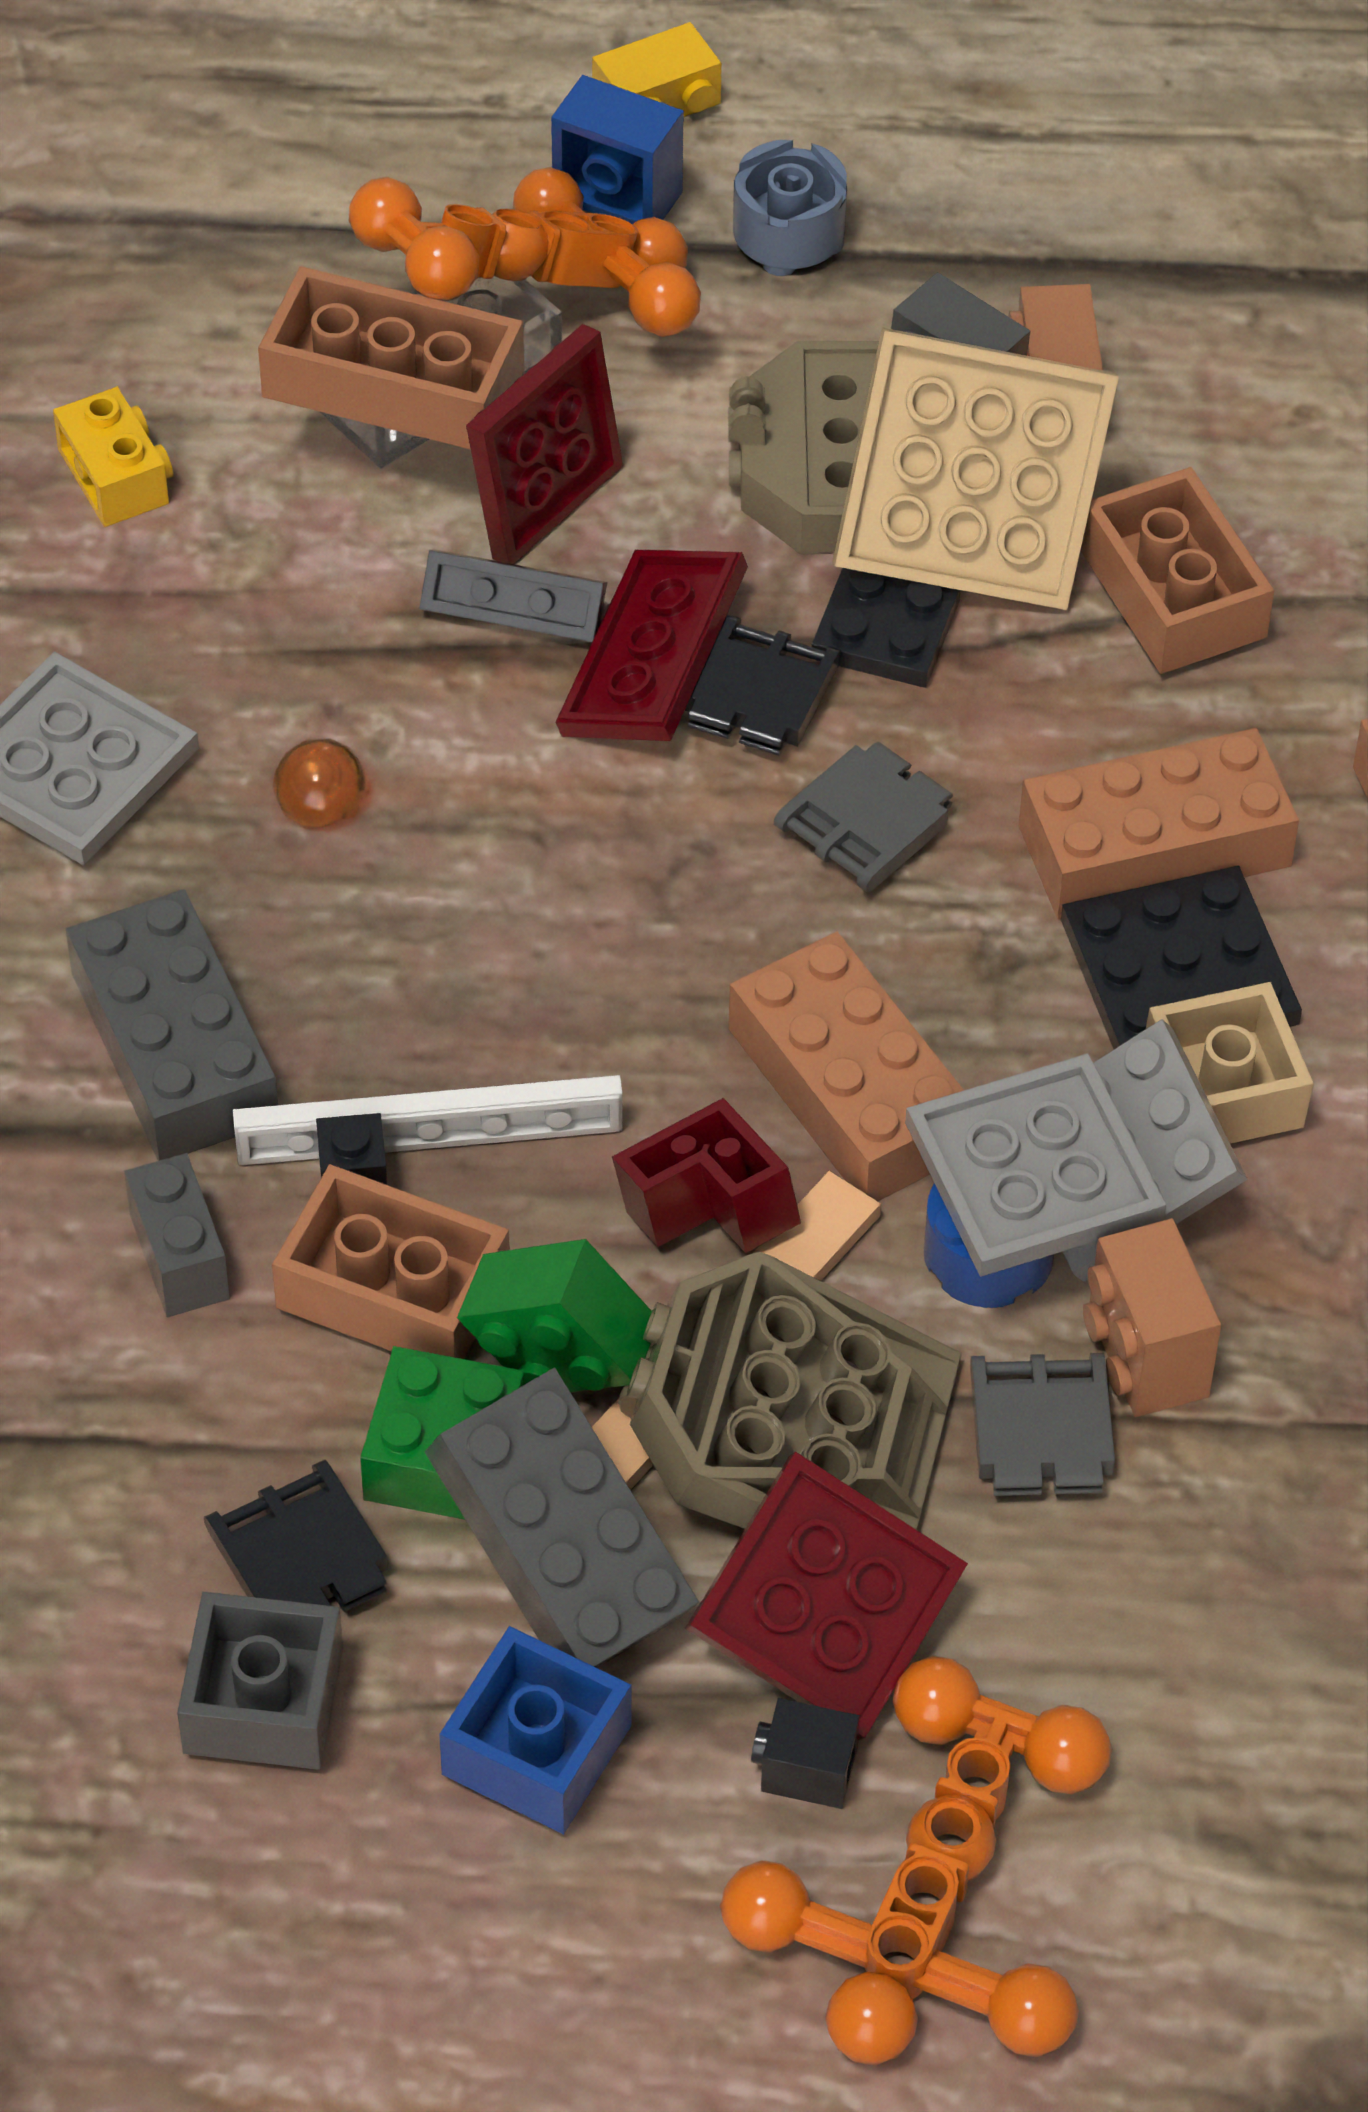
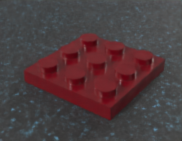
M581 324L567 338L558 343L552 351L523 376L519 377L513 385L484 410L480 411L466 425L492 559L510 564L517 562L623 467L601 332L585 324Z
M795 1451L783 1465L685 1629L800 1703L860 1715L858 1741L866 1738L892 1694L897 1681L906 1670L968 1563Z

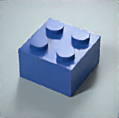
M582 74L551 117L552 168L569 173L577 182L584 196V211L615 216L631 224L640 219L651 217L664 220L683 193L684 111Z
M509 1626L439 1734L442 1775L564 1835L632 1726V1685Z

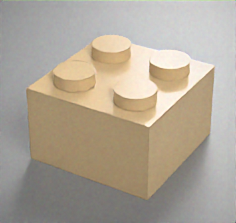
M1271 982L1149 1008L1146 1029L1161 1019L1173 1028L1230 1144L1304 1128L1314 1083Z

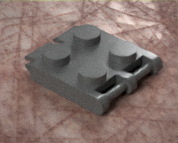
M876 742L866 751L855 745L783 806L774 818V825L783 832L794 831L816 847V856L825 862L834 860L858 878L857 885L866 892H871L947 826L948 809L952 805V802L948 799H951L953 794L921 771L916 772L910 777L911 773L908 770L912 765L882 743Z
M1090 1353L1089 1360L1045 1361L1044 1354H1031L1030 1361L985 1362V1356H971L970 1373L979 1479L992 1478L994 1496L1042 1495V1477H1053L1055 1494L1102 1493L1103 1475H1113L1115 1465L1104 1353ZM1090 1373V1377L1047 1379V1374ZM1030 1374L1031 1379L987 1380L988 1375Z

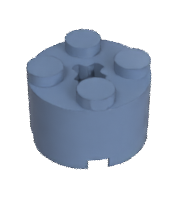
M793 140L767 142L755 147L744 155L739 163V171L734 180L733 235L741 250L750 258L762 263L764 269L769 274L775 276L790 275L796 269L816 265L840 252L844 246L847 204V173L842 162L832 152L811 143V150L793 148Z

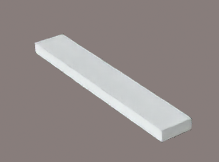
M620 1075L233 1109L238 1165L319 1159L316 1118L381 1113L385 1153L622 1131Z

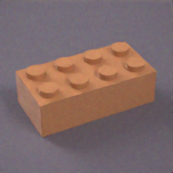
M300 266L258 347L262 397L470 449L466 425L480 411L484 410L513 385L524 372L523 321Z
M1253 728L1024 779L1018 826L1057 920L1061 919L1062 904L1234 866H1240L1244 877L1291 867L1299 819L1258 729Z
M838 931L730 984V1032L846 1182L879 1201L930 1175L905 1124L906 1108L964 1091V1089Z

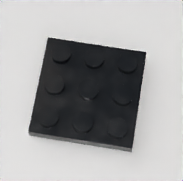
M1240 866L1062 904V925L1113 1050L1146 1030L1149 1008L1268 982L1272 984L1289 1027L1300 1024L1301 1006Z

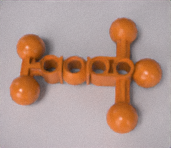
M552 167L536 169L521 180L514 191L513 209H499L491 214L482 207L474 208L467 205L450 204L445 206L441 223L421 222L422 207L415 192L406 183L390 177L370 180L357 190L350 202L349 223L356 238L364 246L381 252L400 249L406 255L405 272L413 288L420 295L441 301L457 299L466 293L479 277L492 279L495 276L509 281H522L531 276L537 282H549L567 286L618 288L622 286L629 292L628 307L636 323L644 331L661 337L679 334L686 330L700 312L701 291L693 275L685 268L687 265L688 246L680 230L673 223L651 217L640 219L631 224L628 221L611 215L586 213L583 211L584 196L577 182L569 173Z
M931 1656L916 1661L901 1675L896 1683L893 1695L896 1716L905 1732L920 1742L937 1745L958 1740L965 1734L972 1735L974 1738L965 1739L954 1746L948 1756L946 1777H940L936 1784L935 1798L926 1801L909 1822L906 1835L908 1847L906 1859L897 1869L873 1924L810 1901L808 1890L796 1872L783 1863L763 1860L741 1867L726 1884L720 1903L723 1922L731 1936L749 1950L773 1952L790 1946L794 1941H797L865 1968L864 1973L846 1979L835 1991L828 2002L825 2016L828 2033L838 2051L856 2063L878 2065L897 2058L915 2036L918 2021L913 1999L918 1997L923 1991L987 2015L990 2026L1001 2044L1016 2054L1039 2057L1058 2050L1076 2028L1079 2009L1075 1994L1067 1979L1049 1966L1029 1963L1011 1969L1004 1975H1000L946 1954L942 1950L954 1924L956 1903L963 1902L967 1892L968 1881L975 1879L988 1865L994 1855L996 1845L994 1829L996 1819L999 1818L1005 1808L1010 1773L1009 1760L1013 1751L1024 1755L1026 1764L1036 1782L1051 1792L1072 1795L1092 1788L1106 1772L1110 1765L1112 1754L1110 1739L1100 1718L1085 1708L1060 1705L1043 1711L1038 1717L980 1695L978 1685L970 1670L954 1659ZM969 1777H980L991 1784L984 1787H975L968 1785L963 1780ZM952 1834L961 1837L966 1842L959 1845H947L937 1840V1837ZM925 1892L933 1894L939 1898V1901L926 1905L917 1903L910 1896ZM898 1951L908 1954L914 1960L907 1964L899 1965L889 1962L883 1956L887 1953Z

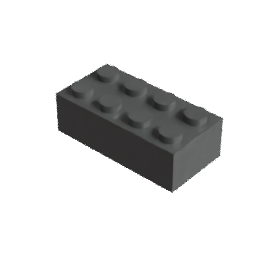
M185 889L65 928L72 976L158 1161L185 1153L188 1154L235 1138L233 1109L278 1105L276 1077Z
M555 1368L444 1431L426 1449L425 1454L540 1641L599 1668L675 1622L700 1603Z

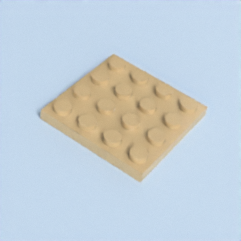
M882 327L832 561L834 566L1067 610L1119 376L1113 372Z

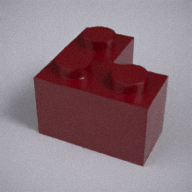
M724 1098L612 1156L626 1212L657 1247L714 1218L741 1249L747 1253L801 1224L788 1166Z

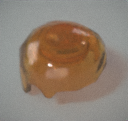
M331 738L307 739L287 751L280 760L275 770L273 792L286 817L303 827H328L338 823L341 819L353 818L357 815L364 794L369 793V785L363 764L350 747Z

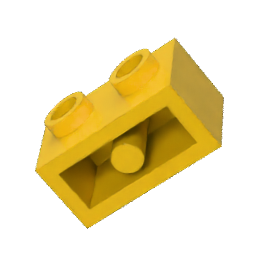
M118 386L53 409L58 451L104 527L169 504L167 479L173 477L169 456L161 444L155 446L149 439V429L143 412L138 405L129 406Z

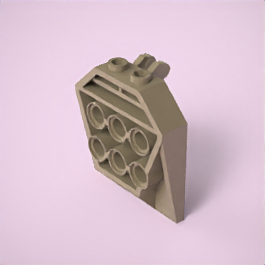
M797 341L754 374L736 380L732 387H730L728 442H739L740 451H729V486H740L741 511L800 554H818L835 551L879 341Z
M760 1251L680 1282L667 1305L658 1302L655 1304L643 1336V1340L653 1343V1346L649 1347L645 1358L640 1357L629 1385H625L621 1391L618 1404L620 1405L621 1412L631 1418V1428L678 1505L745 1529L788 1457L796 1451L917 1530L961 1352ZM770 1333L778 1335L785 1342L779 1341L778 1339L774 1338ZM845 1360L852 1362L859 1369L850 1366ZM754 1387L765 1391L770 1397L761 1395ZM830 1415L841 1419L845 1425L834 1421ZM738 1443L747 1445L756 1454L745 1451Z

